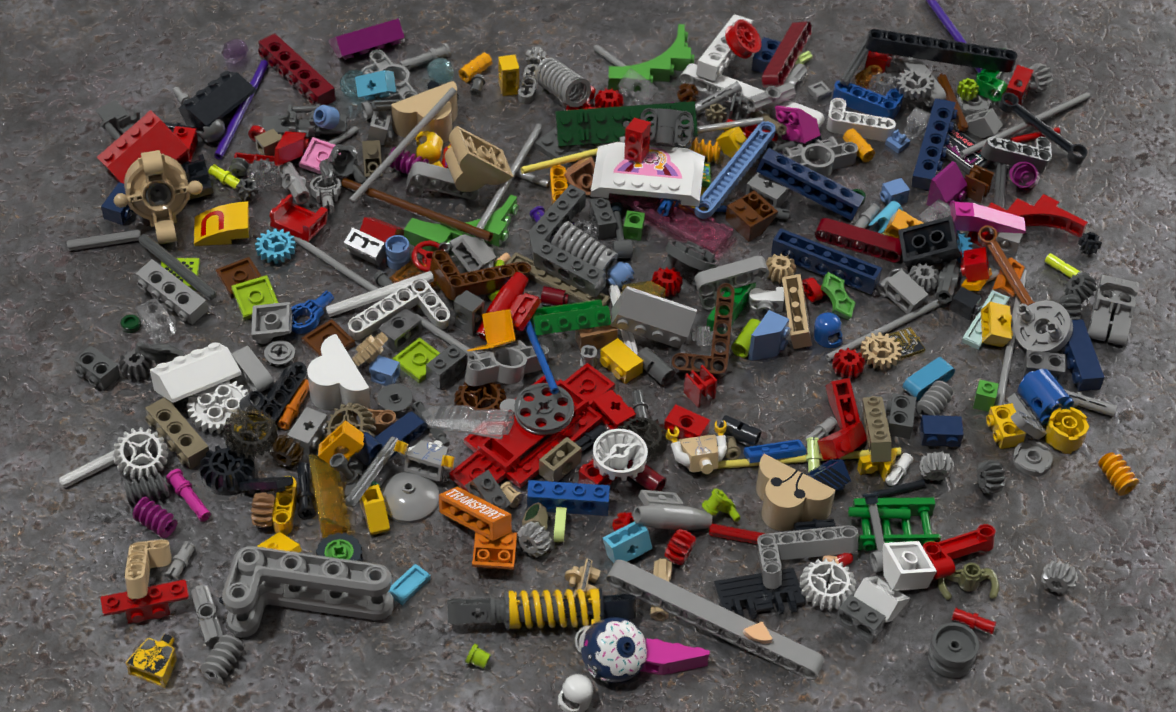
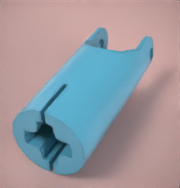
M891 201L869 223V226L878 222L880 230L877 233H882L886 230L894 213L898 209L903 211L902 207H900L901 205Z

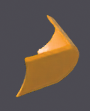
M511 309L482 314L487 344L468 349L467 351L495 348L514 342L516 338Z

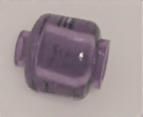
M238 38L224 43L223 58L231 63L245 59L248 52L247 44Z

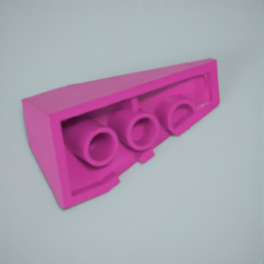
M950 202V212L957 231H979L983 226L988 225L994 227L997 232L1002 233L1026 232L1023 217L975 203Z

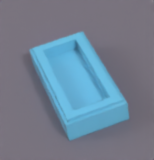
M414 564L391 586L389 592L393 599L403 606L431 579V575L417 564Z

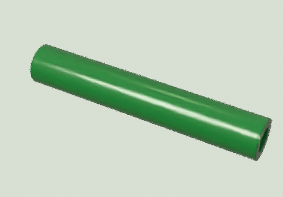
M848 508V517L871 518L869 508ZM878 508L879 518L910 519L911 516L910 509Z

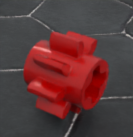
M617 513L618 518L613 519V530L617 531L633 523L632 513Z

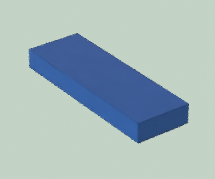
M798 439L745 447L743 454L749 463L760 462L764 454L774 459L806 455V448Z

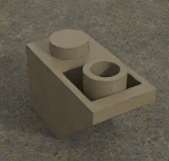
M380 140L362 141L365 177H370L382 164Z

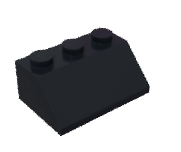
M952 216L898 230L903 261L909 271L912 266H917L918 263L921 265L926 263L927 266L963 257L960 239Z

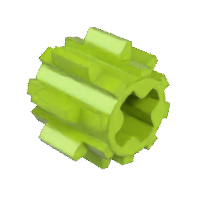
M966 78L959 82L957 93L962 100H973L977 96L979 86H977V82L974 79Z

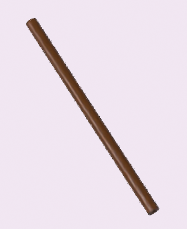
M346 178L341 182L342 187L355 192L362 185ZM369 187L363 194L490 242L493 239V233L376 189Z

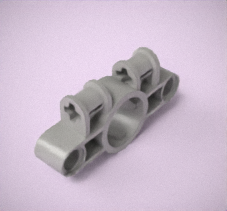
M373 50L370 53V65L364 67L360 71V75L387 70L394 71V78L402 80V82L395 84L396 92L390 93L389 97L380 98V96H376L380 100H400L417 95L410 85V73L406 67L393 64L381 50Z
M831 136L829 139L822 141L818 139L814 144H809L806 147H803L802 144L792 148L785 147L783 148V155L828 177L831 175L832 170L851 166L856 162L858 146L853 142L838 144L836 139ZM817 158L826 163L817 165L809 162V159Z
M517 340L513 344H505L492 351L488 348L480 352H469L465 383L470 386H480L495 381L514 384L520 382L524 374L542 369L533 346L527 347L521 340ZM540 344L545 355V358L547 360L549 349L548 347Z

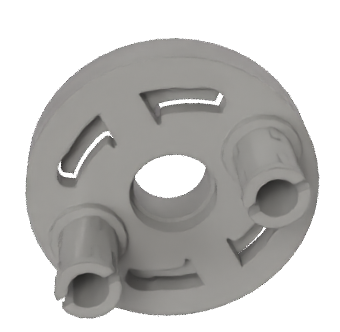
M1044 300L1029 306L1020 304L1021 310L1017 307L1016 311L1019 316L1015 323V336L1025 351L1036 350L1055 353L1067 344L1072 335L1073 323L1069 313L1061 304ZM1048 324L1050 326L1049 328L1046 325V333H1038V330L1042 325Z

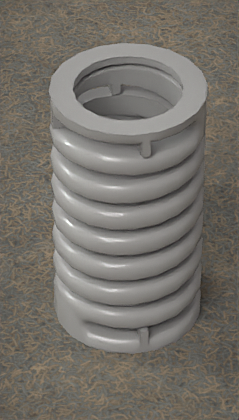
M555 58L544 59L535 70L534 76L537 84L571 107L583 105L591 94L589 81Z
M569 221L560 227L551 244L606 272V276L607 271L615 265L618 258L617 253L609 248L606 249L605 245H601L593 237L589 238V234H583V230H578L577 226Z

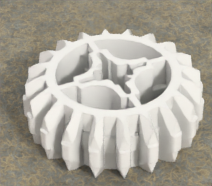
M142 427L139 428V432L132 428L131 434L125 431L124 438L119 437L118 443L114 444V464L118 465V471L123 470L124 477L130 474L131 479L138 476L140 480L142 476H146L147 479L150 474L156 476L157 470L162 471L164 469L163 465L167 464V444L163 443V437L158 438L157 431L151 434L150 428L146 432H143ZM151 446H153L157 452L156 458L152 457V454L150 453ZM125 450H128L131 455L130 462L124 456Z
M826 558L823 562L817 559L815 564L810 562L800 576L801 593L806 597V602H813V608L817 605L820 606L821 611L824 608H828L830 612L833 607L838 611L850 594L854 595L856 591V580L853 573L849 572V566L843 568V563L837 564L835 559L831 562H828Z

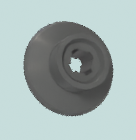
M390 384L379 391L377 399L380 406L385 410L400 412L411 404L413 395L411 390L404 385Z

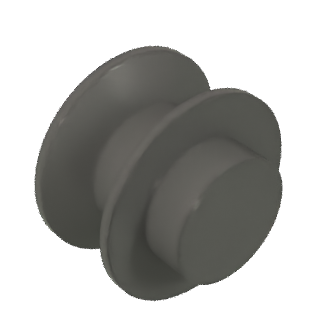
M234 158L229 166V171L238 177L245 176L249 164L243 158Z

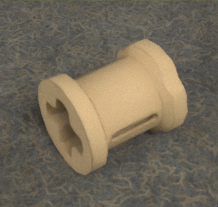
M505 482L500 486L511 503L509 506L512 508L517 507L523 500L524 495L521 492H517L510 482Z

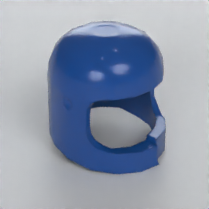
M826 312L820 314L815 319L814 339L822 347L836 348L843 343V334L840 330L842 324L836 314ZM839 334V339L836 342L831 343L828 341L830 335Z

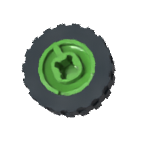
M338 532L330 534L326 538L324 537L321 543L318 544V549H316V555L361 562L363 560L362 546L359 544V540L347 533Z

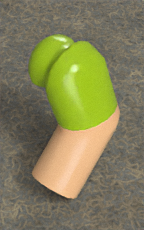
M504 253L494 261L493 266L505 265L511 258L510 255Z

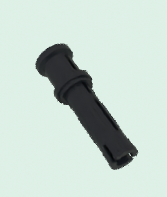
M302 462L296 467L299 494L297 496V503L299 504L298 516L302 519H311L316 515V509L314 508L315 496L311 492L310 466L308 463Z

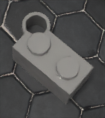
M902 269L892 277H886L876 285V290L881 296H888L906 314L920 307L928 296V293Z

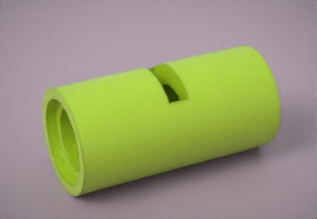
M750 319L731 345V350L736 356L741 358L748 356L751 336L761 321L757 319Z

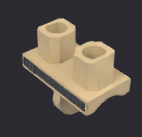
M586 559L584 566L580 568L574 566L572 570L565 572L564 577L569 582V586H575L574 598L578 589L584 591L586 598L587 591L596 588V586L588 584V581L596 583L600 575V570L591 566L592 560Z

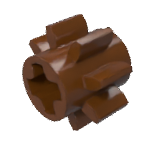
M684 83L679 86L680 90L677 92V96L681 102L697 101L695 97L698 95V89L694 84Z

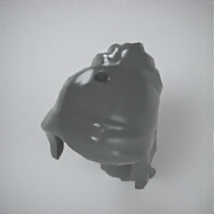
M144 342L136 343L135 354H139L148 360H154L156 366L160 363L173 361L178 356H185L183 351L173 345L157 343L149 346L148 343Z

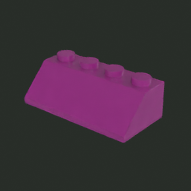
M399 18L336 36L328 41L337 57H343L345 60L354 57L353 53L359 52L362 55L368 53L370 48L375 47V50L385 48L384 44L390 43L391 46L401 43L400 39L405 37Z

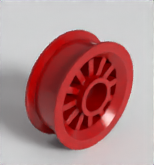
M739 19L734 25L726 28L725 38L727 44L738 57L748 59L752 53H757L761 49L760 36L754 26L748 21Z

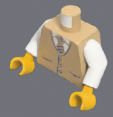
M724 420L722 428L717 426V421L715 422L714 430L718 436L713 434L677 440L679 435L678 427L674 428V434H671L668 428L666 438L672 441L670 445L675 460L686 466L690 472L702 471L704 474H709L713 469H717L718 462L722 461L727 452L726 436H724L727 425L726 421Z

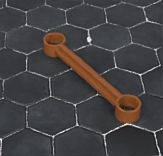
M988 225L983 226L978 233V242L982 246L988 247L1021 304L1029 306L1035 303L996 241V229ZM990 232L994 238L990 241L984 240L981 237V233Z

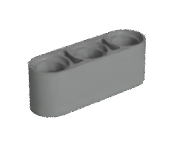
M248 346L231 353L241 371V377L252 391L261 393L274 386L270 373Z

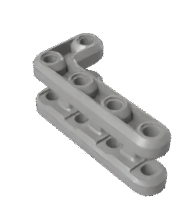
M246 546L236 552L222 594L225 609L228 610V629L230 633L237 637H248L258 630L266 605L371 620L387 618L392 613L394 607L393 597L389 592L392 586V576L390 570L383 565L257 546Z

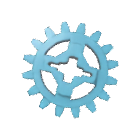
M274 228L273 232L267 230V234L261 233V238H256L255 248L257 256H261V260L267 259V263H270L272 260H274L275 264H277L278 260L285 262L284 258L290 259L291 254H295L296 242L294 236H290L289 231L284 233V229H281L278 232Z

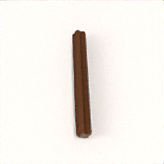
M941 73L937 77V81L946 93V100L956 102L955 109L958 112L955 123L960 132H966L969 128L946 74L943 75Z

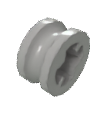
M768 300L760 301L757 304V315L764 318L769 310L773 311V303Z

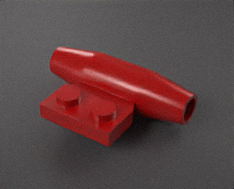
M516 272L499 290L485 313L511 309L514 329L523 331L542 301L538 296L527 293L523 294L528 278L524 274ZM482 319L477 335L486 340Z

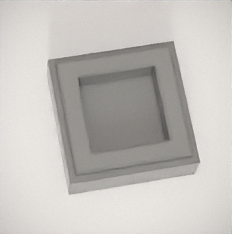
M822 81L808 86L807 89L816 101L831 96L832 92Z

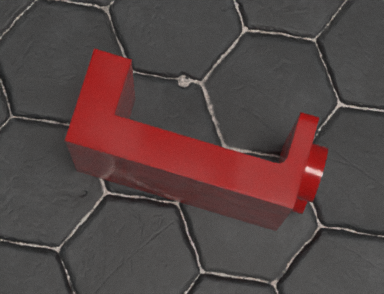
M289 194L271 210L269 215L271 218L270 226L278 230L284 229L285 233L289 231L290 235L309 242L327 224L328 209L321 207L316 213L293 204V195Z

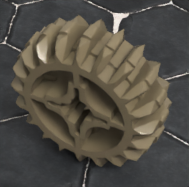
M348 402L347 405L341 404L340 409L334 408V415L329 414L331 417L330 421H325L328 427L324 428L327 433L324 436L325 438L345 420L361 432H368L375 437L372 431L376 430V427L373 425L376 422L372 418L373 414L368 408L359 403L353 404ZM357 416H359L361 424H358Z

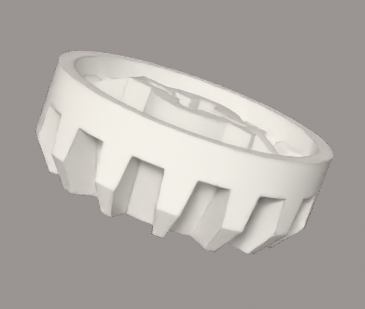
M612 429L602 433L596 439L593 446L592 459H594V467L600 470L602 476L609 474L611 480H614L616 476L621 477L622 481H626L627 476L635 478L638 473L644 470L648 451L646 443L638 434L626 429ZM632 459L633 465L628 469V461Z

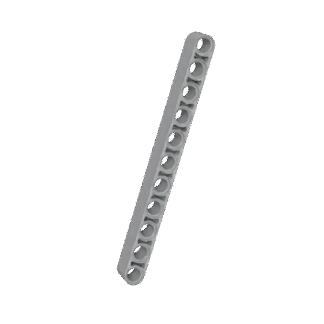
M616 560L606 577L607 582L613 587L628 594H633L655 607L661 608L804 678L816 679L824 663V657L820 653L769 629L767 630L773 638L771 643L761 644V642L748 639L743 634V630L757 623L626 561Z

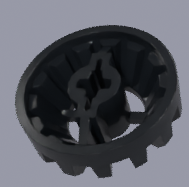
M227 444V448L223 449L219 445L215 446V451H207L206 457L200 461L201 468L199 469L202 483L210 492L217 495L230 496L242 492L239 483L255 478L254 459L248 450H243V447L240 445H236L233 448L232 444ZM232 455H237L239 458L235 459ZM219 457L217 462L213 463V460Z

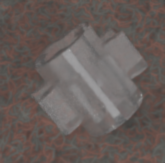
M710 326L695 327L696 332H691V341H696V346L710 345V340L713 337V331H710Z

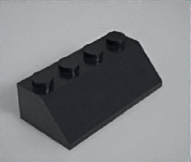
M225 71L220 74L218 79L209 82L206 88L197 91L194 97L185 100L178 109L187 126L198 128L210 127L215 120L223 118L257 90L238 72Z

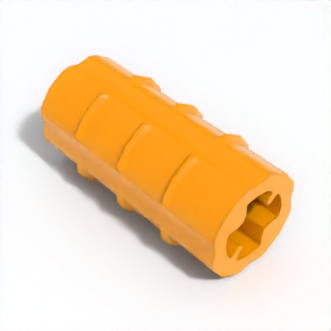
M485 52L476 56L475 59L470 60L468 64H465L458 70L459 77L463 81L469 82L473 76L481 74L493 64L492 58Z
M854 128L844 133L843 140L845 142H853L858 146L857 157L863 162L873 159L875 150Z

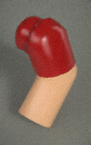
M853 554L827 555L823 557V560L826 558L828 562H831L835 559V563L839 564L842 562L843 567L852 563Z

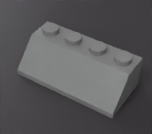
M626 286L612 307L610 326L680 349L689 336L697 309Z

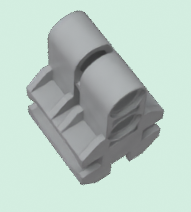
M1101 275L1095 292V301L1092 306L1088 330L1091 339L1105 341L1107 331L1110 329L1108 342L1122 346L1126 345L1136 305L1135 300L1139 290L1138 282Z

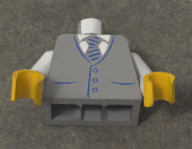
M397 440L394 451L399 452L405 458V472L440 482L444 469L446 472H451L454 469L455 457L447 455L448 448L441 441L436 440L432 443L422 440L417 445L407 448L408 444L403 441Z

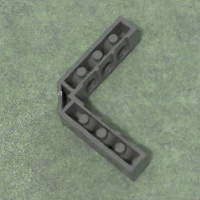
M570 184L529 231L530 250L534 266L596 298L606 286V272L551 244L560 227L567 221L572 222L574 216L578 212L580 213L586 206V192Z

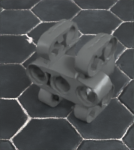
M653 108L643 110L641 120L646 121L649 117L654 118L650 121L651 125H654L650 130V145L691 148L694 122L689 112ZM685 120L689 121L686 125L681 124ZM682 133H685V136H686V139L684 140V142H681V141H683V134H682Z

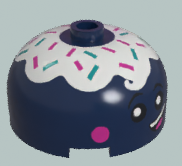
M612 617L594 623L586 631L581 654L585 667L594 678L609 684L627 681L640 672L646 661L647 644L643 633L634 623L624 618Z

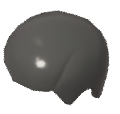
M218 119L210 127L204 126V131H198L197 134L205 142L212 143L222 137L225 132V125L221 119Z

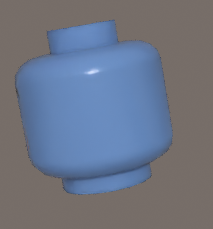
M321 105L316 108L313 118L318 127L333 129L339 123L340 114L334 107Z
M618 262L607 271L608 278L606 280L610 286L617 285L619 289H623L634 280L633 275L635 273L627 262Z

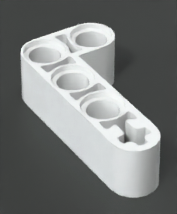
M835 98L831 101L827 130L832 133L844 135L847 130L854 128L863 138L886 141L895 131L896 123L890 118L845 111V100Z

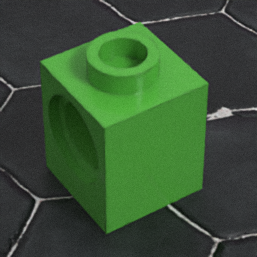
M627 210L623 230L624 239L641 241L645 213Z
M979 380L973 408L989 412L990 407L994 406L999 384Z

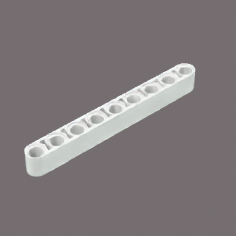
M692 63L680 75V80L683 84H694L699 91L710 95L720 91V88H726L738 81L725 75L718 76L715 81L697 76V65ZM738 81L742 91L737 93L736 96L740 97L743 94L744 98H748L765 91ZM733 96L729 97L727 101L732 103ZM790 100L776 104V106L802 109L817 119L819 128L825 120L824 115L819 111ZM742 104L741 107L747 109V104ZM775 108L759 110L761 113H767L772 119L778 121Z

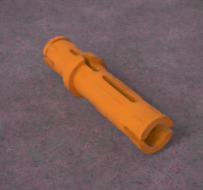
M303 379L289 404L283 409V415L277 423L280 428L284 430L289 429L293 419L298 416L299 408L309 391L307 379Z

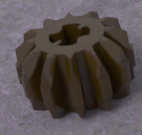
M280 435L273 440L269 448V455L273 457V461H277L279 465L281 464L285 468L296 466L304 455V448L300 446V442L295 441V438H290L289 435Z

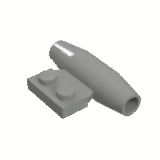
M641 490L638 497L644 506H637L633 512L635 523L656 529H682L690 531L707 529L712 524L711 514L703 510L683 506L684 504L679 496L673 492Z

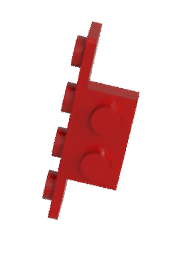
M179 580L148 587L147 594L138 599L129 598L127 591L102 596L100 599L103 616L125 612L129 624L171 615L168 603L189 599L186 580Z

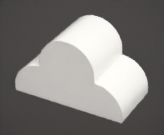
M334 334L328 337L321 346L322 356L314 359L307 369L312 403L323 410H334V408H340L341 404L347 405L348 402L353 404L359 403L371 409L370 392L367 383L338 336Z

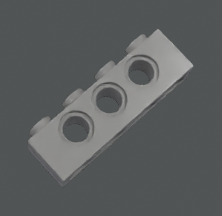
M153 259L136 273L138 286L143 290H148L155 300H161L168 310H174L183 321H188L193 325L208 311L207 302L203 297Z

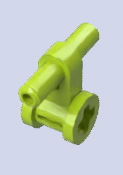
M714 488L710 498L702 503V507L713 516H716L721 511L729 513L734 522H738L741 519V516L735 509V504L722 490Z

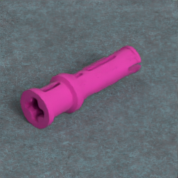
M180 469L171 471L166 476L167 483L172 484L175 488V493L178 496H182L201 522L208 520L211 512L194 493L191 482L184 478L183 472Z

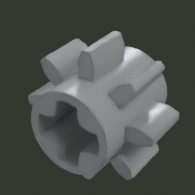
M532 46L531 50L527 49L525 61L529 64L539 65L541 61L546 59V52L541 47Z

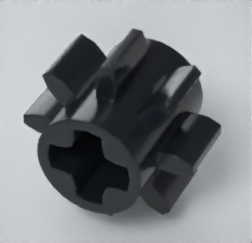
M1093 232L1083 233L1078 241V245H1081L1080 251L1085 254H1096L1102 244L1099 241L1100 236Z

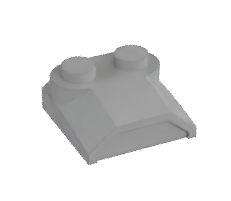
M291 302L253 306L251 331L253 340L265 344L270 342L273 337L292 332Z

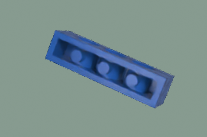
M529 480L527 509L539 502L546 507L547 512L556 513V507H565L568 514L608 516L610 485Z

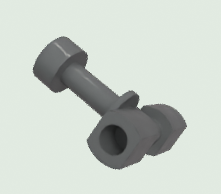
M337 453L331 457L330 465L335 471H341L343 474L342 480L346 484L345 499L363 475L364 466L360 462L349 463L348 468V460L343 454Z

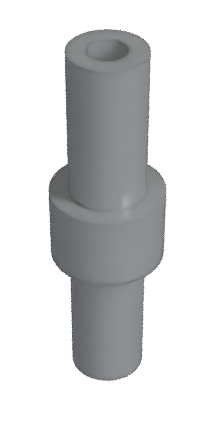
M178 87L173 88L174 94L182 105L185 100L190 99Z

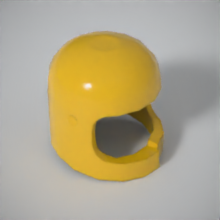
M420 132L416 136V156H421L423 160L428 159L429 164H434L441 156L443 140L433 132ZM423 136L427 137L426 142L421 144L420 138Z

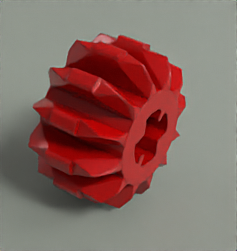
M605 88L604 91L599 90L595 97V107L597 108L621 107L624 103L623 95L619 93V90L613 91V88L610 90Z
M668 267L665 269L659 268L658 271H654L651 279L653 291L658 293L659 297L665 295L666 298L669 295L674 297L676 293H680L683 284L680 272H675L674 268L670 270Z
M848 347L846 350L840 349L833 357L832 369L835 370L836 375L841 374V379L843 377L857 378L864 370L865 358L862 357V353H856V349L849 350Z
M678 529L668 543L665 557L674 564H684L693 550L696 537L686 530Z

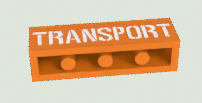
M459 487L439 494V513L492 541L512 533L511 514Z

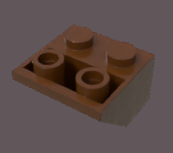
M754 190L727 205L725 221L749 242L764 233L777 216L778 211Z

